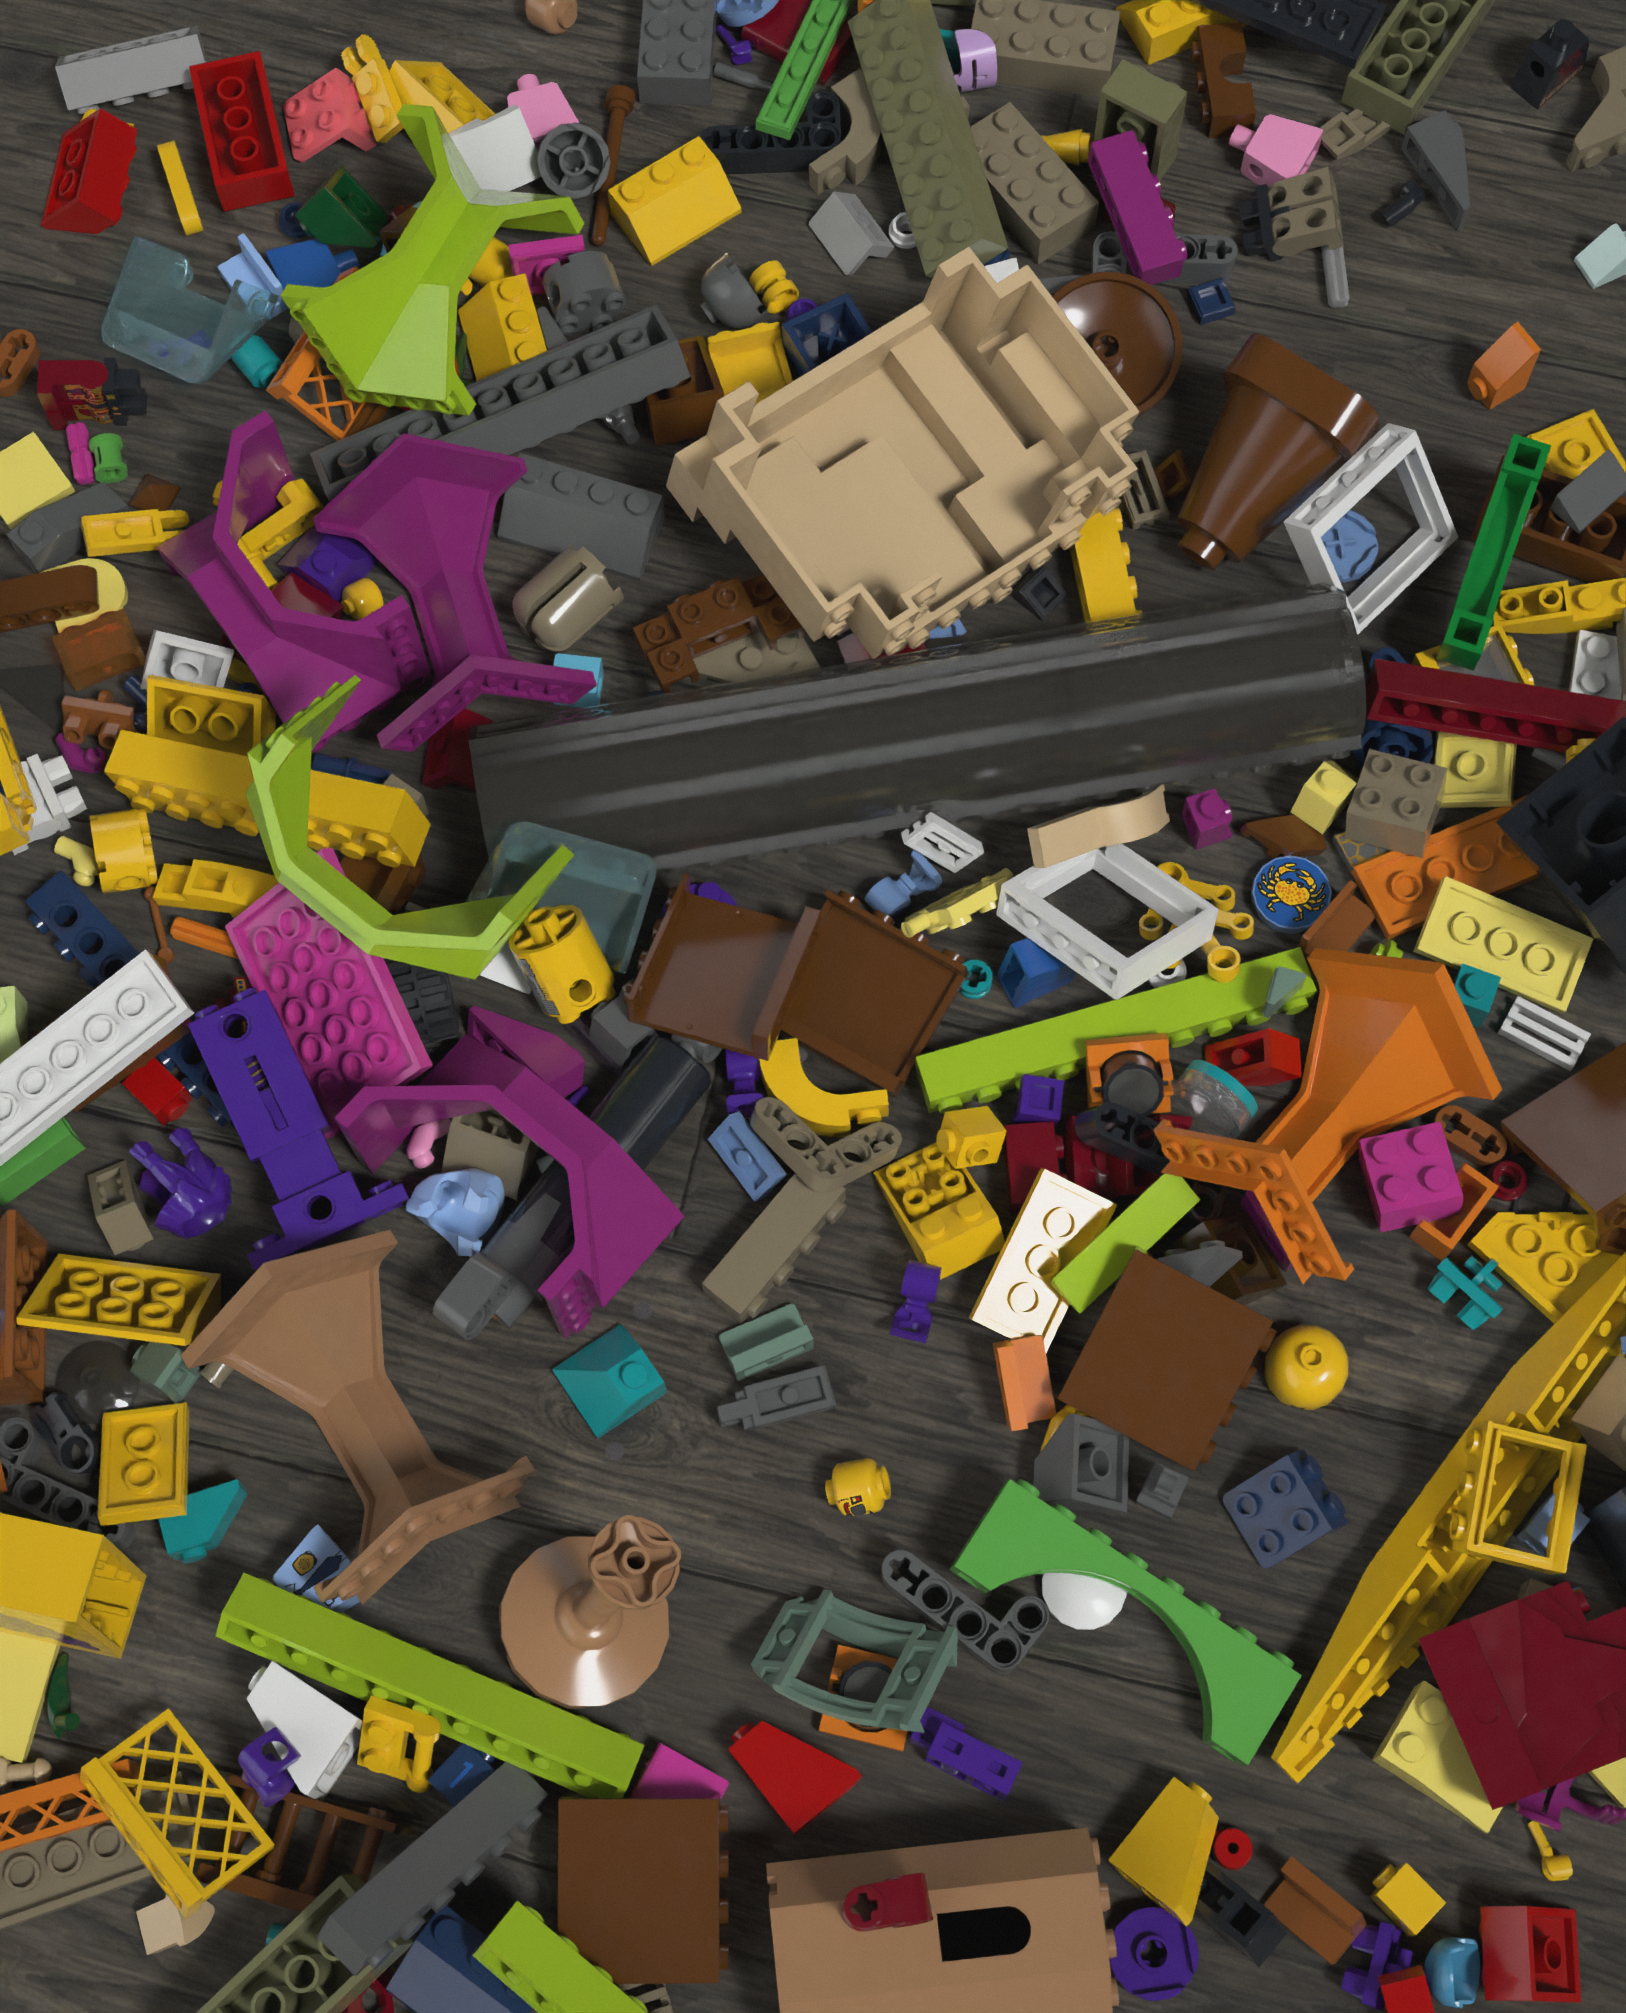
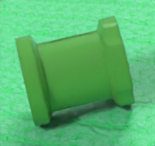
M104 433L93 437L89 441V449L95 456V479L101 483H116L124 480L128 476L127 465L123 463L121 450L123 449L122 438L113 433Z

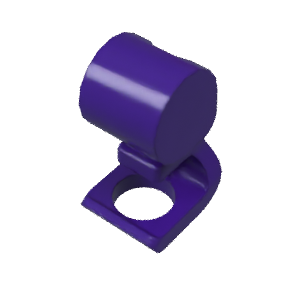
M725 1049L728 1083H734L735 1095L727 1097L728 1116L740 1111L744 1118L751 1117L757 1101L763 1098V1095L760 1093H755L754 1084L755 1081L761 1080L759 1058Z
M909 1259L901 1289V1295L907 1297L906 1302L898 1307L889 1335L926 1344L932 1324V1314L929 1310L928 1302L935 1303L942 1267ZM901 1328L913 1329V1330L917 1331L918 1333L911 1332V1331H907V1330H903V1329H901Z
M278 1727L272 1728L242 1750L238 1757L239 1764L244 1770L242 1780L246 1785L256 1790L264 1807L274 1805L294 1787L295 1782L286 1768L298 1761L301 1754ZM272 1741L281 1742L286 1746L288 1754L283 1760L278 1761L271 1752L263 1755V1746Z

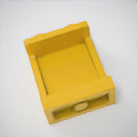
M779 322L769 324L758 323L751 328L733 332L722 331L715 336L707 338V348L723 388L724 396L750 381L759 393L756 405L793 382L782 344Z

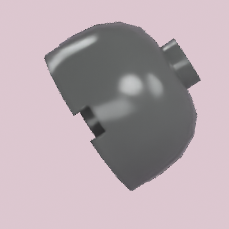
M577 122L561 124L549 131L540 144L537 156L539 173L547 187L556 194L568 196L571 199L585 197L599 190L608 177L611 164L609 149L602 136L590 126Z
M725 253L706 270L701 279V292L705 302L700 306L712 323L720 320L727 328L735 330L746 329L757 324L770 313L765 306L759 310L757 309L762 305L758 295L735 263L730 267L727 266L732 260L728 253Z

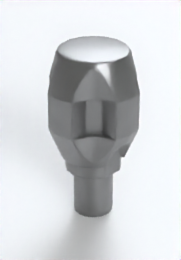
M630 404L615 409L607 416L601 418L606 426L622 434L628 444H634L639 440L640 435L633 425V410Z

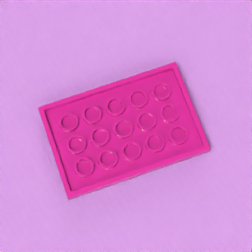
M324 848L316 852L345 876L333 848ZM281 883L275 885L225 926L252 988L255 987L257 992L265 989L278 1011L333 1130L325 1134L327 1139L334 1137L342 1131L335 1117L363 1087L405 1086L433 1066L384 958L368 955Z

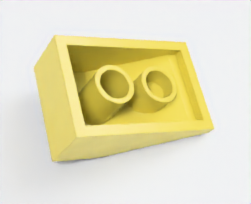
M1425 1680L1417 1684L1410 1693L1372 1761L1480 1831L1488 1834L1503 1806L1492 1810L1441 1691Z

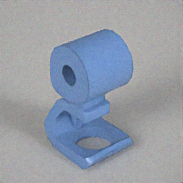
M913 850L911 857L914 861L910 874L907 875L904 872L897 881L892 880L890 877L880 880L867 893L865 902L873 911L874 909L879 910L896 920L911 907V895L916 896L922 892L934 891L942 884L940 874L921 853Z

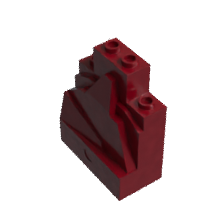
M1565 1581L1418 1639L1492 1810L1626 1757V1607L1587 1622L1584 1614L1590 1612L1591 1609L1581 1587L1572 1589L1569 1581Z

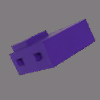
M927 1707L920 1720L925 1733L913 1732L910 1738V1743L928 1751L925 1762L1004 1802L1023 1762L964 1733L965 1725Z

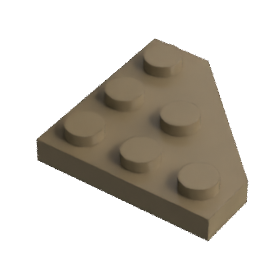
M758 627V632L693 659L698 669L699 679L707 681L709 678L729 684L730 688L758 696L759 693L780 698L781 702L794 706L830 690V683L804 638L798 639L796 633L778 639L777 648L770 650Z

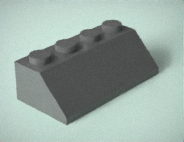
M520 453L518 457L524 458L528 472L505 491L497 534L498 539L554 556H558L573 543L575 551L583 546L605 566L606 569L604 571L640 581L665 520L663 495Z

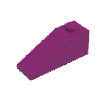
M473 1006L469 1009L468 1036L526 1066L562 1097H566L582 1087L585 1060L576 1048L570 1047L559 1036L478 1006Z

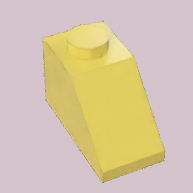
M1324 761L1304 784L1290 812L1323 834L1351 801L1359 778L1334 761Z

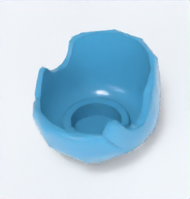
M1445 1937L1436 1942L1430 1949L1425 1959L1424 1973L1430 1995L1440 2005L1463 2008V2004L1474 2003L1480 1976V1952L1474 1939Z

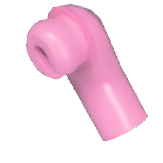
M449 1118L424 1123L414 1130L406 1152L408 1159H412L413 1165L416 1168L422 1169L433 1163L434 1156L430 1149L435 1140L448 1134L451 1123Z

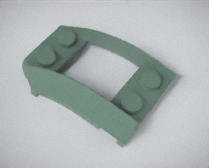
M823 1590L817 1599L805 1602L802 1596L784 1603L753 1659L751 1667L774 1691L822 1714L860 1725L925 1733L920 1720L946 1667H957L958 1632L956 1627L948 1626L945 1632L927 1630L924 1623L902 1621L873 1614L834 1597L831 1590ZM822 1629L860 1648L898 1659L876 1703L839 1696L816 1688L796 1678Z

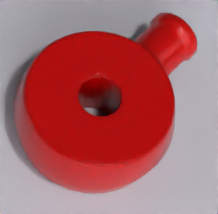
M1227 1827L1219 1832L1215 1831L1211 1851L1213 1858L1221 1867L1227 1870H1239L1250 1862L1253 1855V1845L1251 1839L1243 1830ZM1229 1844L1236 1846L1235 1854H1231L1228 1851Z

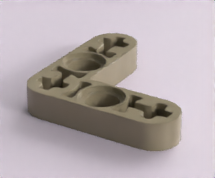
M765 1097L757 1101L750 1119L753 1130L807 1186L821 1193L832 1192L891 1162L896 1157L902 1142V1136L898 1129L888 1123L877 1122L827 1146L784 1102L772 1097ZM787 1141H800L807 1149H795ZM843 1153H855L860 1156L862 1162L850 1161Z

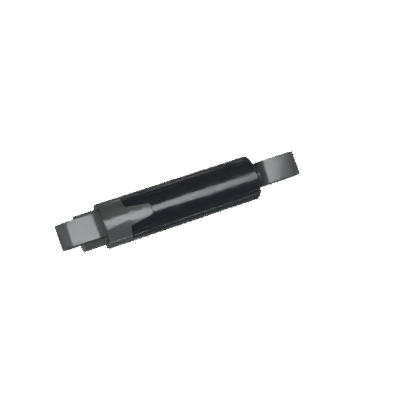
M672 1034V1040L666 1037L651 1036L587 1117L611 1136L644 1171L712 1084L710 1073L697 1059L709 1063L716 1058L723 1048ZM555 1159L484 1249L469 1258L435 1302L432 1312L433 1317L466 1340L476 1337L491 1318L507 1329H511L533 1299L538 1301L545 1299L538 1292V1289L574 1248L575 1236L568 1173Z

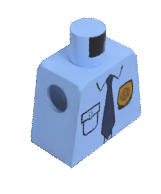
M318 1524L308 1533L272 1578L279 1588L295 1595L305 1596L314 1603L335 1612L343 1613L360 1602L357 1595L344 1601L338 1596L321 1602L314 1590L318 1583L338 1576L352 1563Z

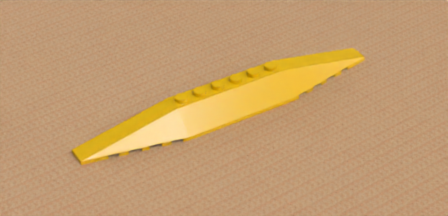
M1626 1252L1509 1370L1366 1568L1271 1756L1272 1760L1294 1782L1299 1783L1335 1745L1332 1738L1343 1726L1350 1729L1363 1716L1359 1709L1373 1695L1381 1697L1390 1688L1387 1680L1398 1668L1403 1666L1408 1669L1420 1656L1417 1649L1421 1644L1418 1639L1446 1628L1493 1562L1492 1560L1452 1551L1453 1539L1450 1538L1451 1521L1454 1515L1458 1514L1461 1499L1457 1494V1484L1461 1473L1466 1471L1468 1454L1464 1450L1465 1439L1468 1431L1473 1428L1474 1423L1489 1420L1493 1421V1423L1577 1443L1582 1437L1581 1433L1572 1423V1417L1617 1355L1625 1357L1621 1350V1337L1626 1336ZM1500 1439L1483 1542L1502 1547L1505 1545L1561 1466L1562 1454Z

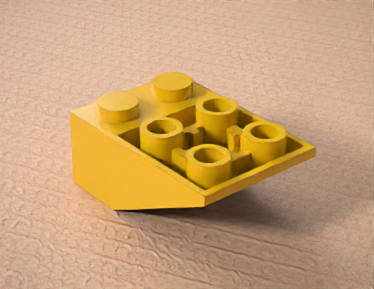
M936 1142L873 1172L919 1262L942 1267L940 1280L1001 1251L1005 1240L998 1215L966 1168L954 1169L946 1156L939 1150Z

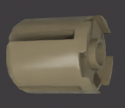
M571 543L515 593L512 605L518 624L529 638L535 639L536 644L543 650L561 654L569 651L624 600L623 593L620 587L615 591L612 590L607 578L603 574V571L606 569L605 566L583 546L575 551L573 543Z

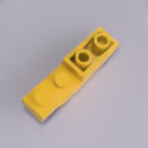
M1626 577L1576 586H1569L1568 580L1503 590L1501 591L1493 617L1494 626L1501 624L1505 632L1522 634L1573 633L1580 630L1595 631L1613 628L1614 621L1622 620V611L1626 607Z
M194 859L192 866L164 863L152 898L161 906L230 913L233 918H236L279 882L274 875L260 871Z

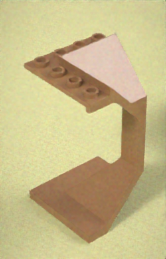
M391 1230L263 1263L181 1354L188 1369L212 1362L224 1363L312 1415L361 1497L365 1512L358 1557L338 1576L320 1582L314 1587L321 1602L338 1596L344 1601L357 1595L363 1605L430 1541L521 1507L515 1496L525 1488L522 1482L535 1471L528 1457L525 1456L520 1458L505 1473L484 1480L441 1463L428 1446L389 1380L384 1368L379 1267L382 1260L398 1244Z

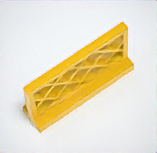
M169 1708L99 1759L95 1757L81 1767V1783L185 1919L199 1910L203 1902L270 1852L275 1846ZM164 1725H167L177 1738L175 1753L148 1750L151 1735ZM145 1740L144 1749L134 1748ZM181 1744L189 1754L180 1753ZM123 1755L142 1757L138 1779L121 1778L110 1765ZM147 1758L173 1761L170 1783L143 1780ZM178 1762L194 1763L203 1771L201 1787L175 1784ZM207 1778L211 1781L215 1788L206 1787ZM127 1787L137 1788L135 1797ZM142 1789L168 1792L165 1814L145 1812L139 1804ZM173 1792L200 1795L196 1818L170 1815ZM205 1796L224 1798L230 1806L228 1821L201 1818ZM234 1812L242 1823L233 1822ZM153 1821L163 1822L162 1832ZM168 1823L195 1826L191 1849L171 1846L166 1839ZM200 1827L226 1830L223 1852L196 1849ZM231 1830L250 1832L259 1843V1846L248 1855L228 1853ZM180 1856L190 1857L189 1867ZM195 1858L220 1860L219 1877L204 1888L193 1874ZM227 1861L237 1862L235 1865H233L231 1868L225 1871Z

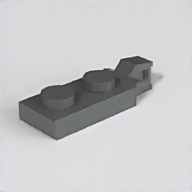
M824 1365L744 1386V1390L735 1393L736 1402L717 1406V1414L721 1427L743 1423L744 1430L753 1428L757 1430L835 1409L836 1402Z

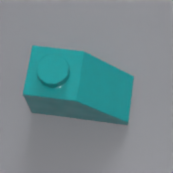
M236 1479L187 1495V1515L159 1518L167 1554L176 1561L182 1560L183 1564L206 1558L208 1556L206 1551L218 1548L248 1495L246 1486Z

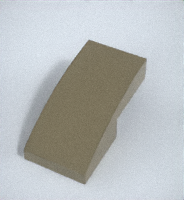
M1356 108L1348 115L1343 111L1319 127L1323 129L1320 143L1338 160L1361 151L1392 130V128H1390L1389 124L1381 120L1379 122Z

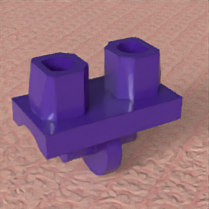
M1380 1922V1927L1366 1925L1352 1942L1354 1950L1373 1956L1369 1972L1347 1966L1341 1987L1345 1992L1361 1999V2003L1369 2008L1383 2011L1385 2002L1377 1976L1410 1967L1413 1952L1402 1948L1399 1950L1396 1965L1394 1964L1401 1935L1400 1930L1395 1929L1394 1925Z

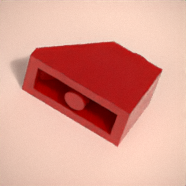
M1271 1028L1205 1046L1206 1062L1224 1070L1243 1086H1271L1302 1077L1299 1038Z

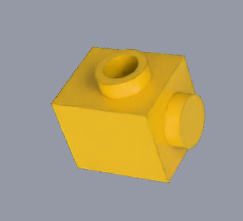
M988 1106L947 1111L944 1114L941 1128L937 1133L936 1144L954 1169L997 1163L1006 1135V1129Z
M1407 1862L1398 1865L1396 1868L1388 1864L1372 1881L1377 1889L1369 1897L1408 1937L1417 1935L1446 1904Z

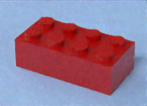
M257 51L189 66L213 179L223 211L295 196L261 52Z

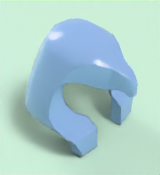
M476 1168L435 1173L415 1187L405 1207L407 1212L415 1215L419 1220L443 1236L452 1245L458 1256L471 1257L480 1252L481 1247L490 1241L496 1231L505 1207V1189L501 1178Z

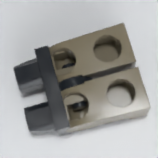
M1329 167L1284 179L1271 184L1269 187L1267 184L1256 186V197L1239 202L1241 220L1244 226L1260 222L1261 227L1243 232L1242 234L1244 248L1248 256L1267 253L1271 262L1281 260L1282 256H1293L1303 250L1328 245L1329 250L1344 247L1337 187Z

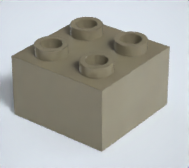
M1369 749L1347 810L1345 838L1423 858L1444 796L1447 768Z

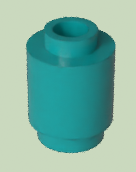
M251 332L239 335L230 346L233 362L257 388L268 387L283 364L260 336H255Z

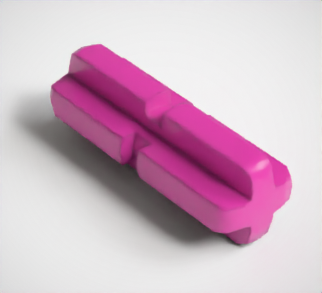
M82 422L69 424L66 428L69 450L72 453L71 462L74 478L79 485L94 483L96 480L95 466L89 449L90 438L88 429Z

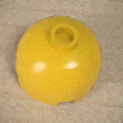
M1300 1324L1284 1330L1272 1341L1265 1356L1264 1378L1269 1390L1281 1403L1288 1406L1293 1405L1297 1408H1305L1304 1410H1315L1328 1405L1343 1390L1348 1378V1356L1342 1342L1331 1331L1317 1325Z

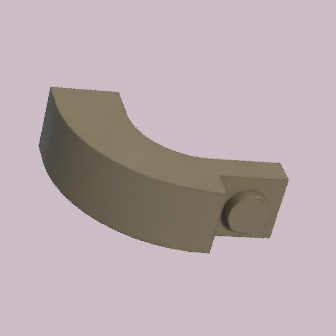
M860 68L831 87V93L839 100L840 119L847 126L849 133L839 145L809 164V186L817 195H820L828 188L833 189L837 187L846 176L855 186L858 185L870 174L880 157L883 135L864 73Z

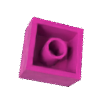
M1441 1122L1359 1140L1358 1159L1380 1233L1417 1225L1421 1220L1430 1222L1461 1215L1463 1193Z

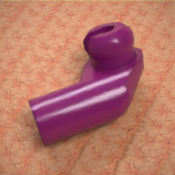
M63 732L56 736L55 742L71 770L95 774L105 768L107 757L103 749L96 747L95 751L92 748L83 750L79 744L67 742L64 739Z

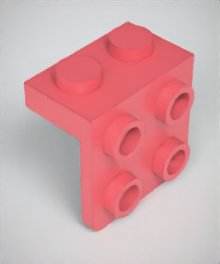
M334 68L293 95L284 103L283 109L293 157L301 163L342 137L365 152L377 145L355 83L350 76L337 68Z

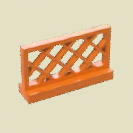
M355 266L340 273L334 284L358 271L359 268ZM303 331L266 391L277 400L284 398L336 441H339L345 437L366 402L359 403L350 399L345 394L340 382L343 401L327 402L323 381L337 380L335 375L322 376L319 362L321 354L309 342L308 335ZM313 371L314 377H309L310 373ZM315 382L319 404L309 405L297 394L304 383ZM353 404H358L353 410ZM344 406L347 422L342 430L331 422L329 407Z

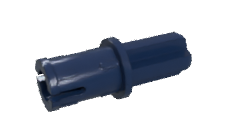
M317 753L312 764V770L381 785L391 775L389 770L358 763L357 758L346 760L323 753Z

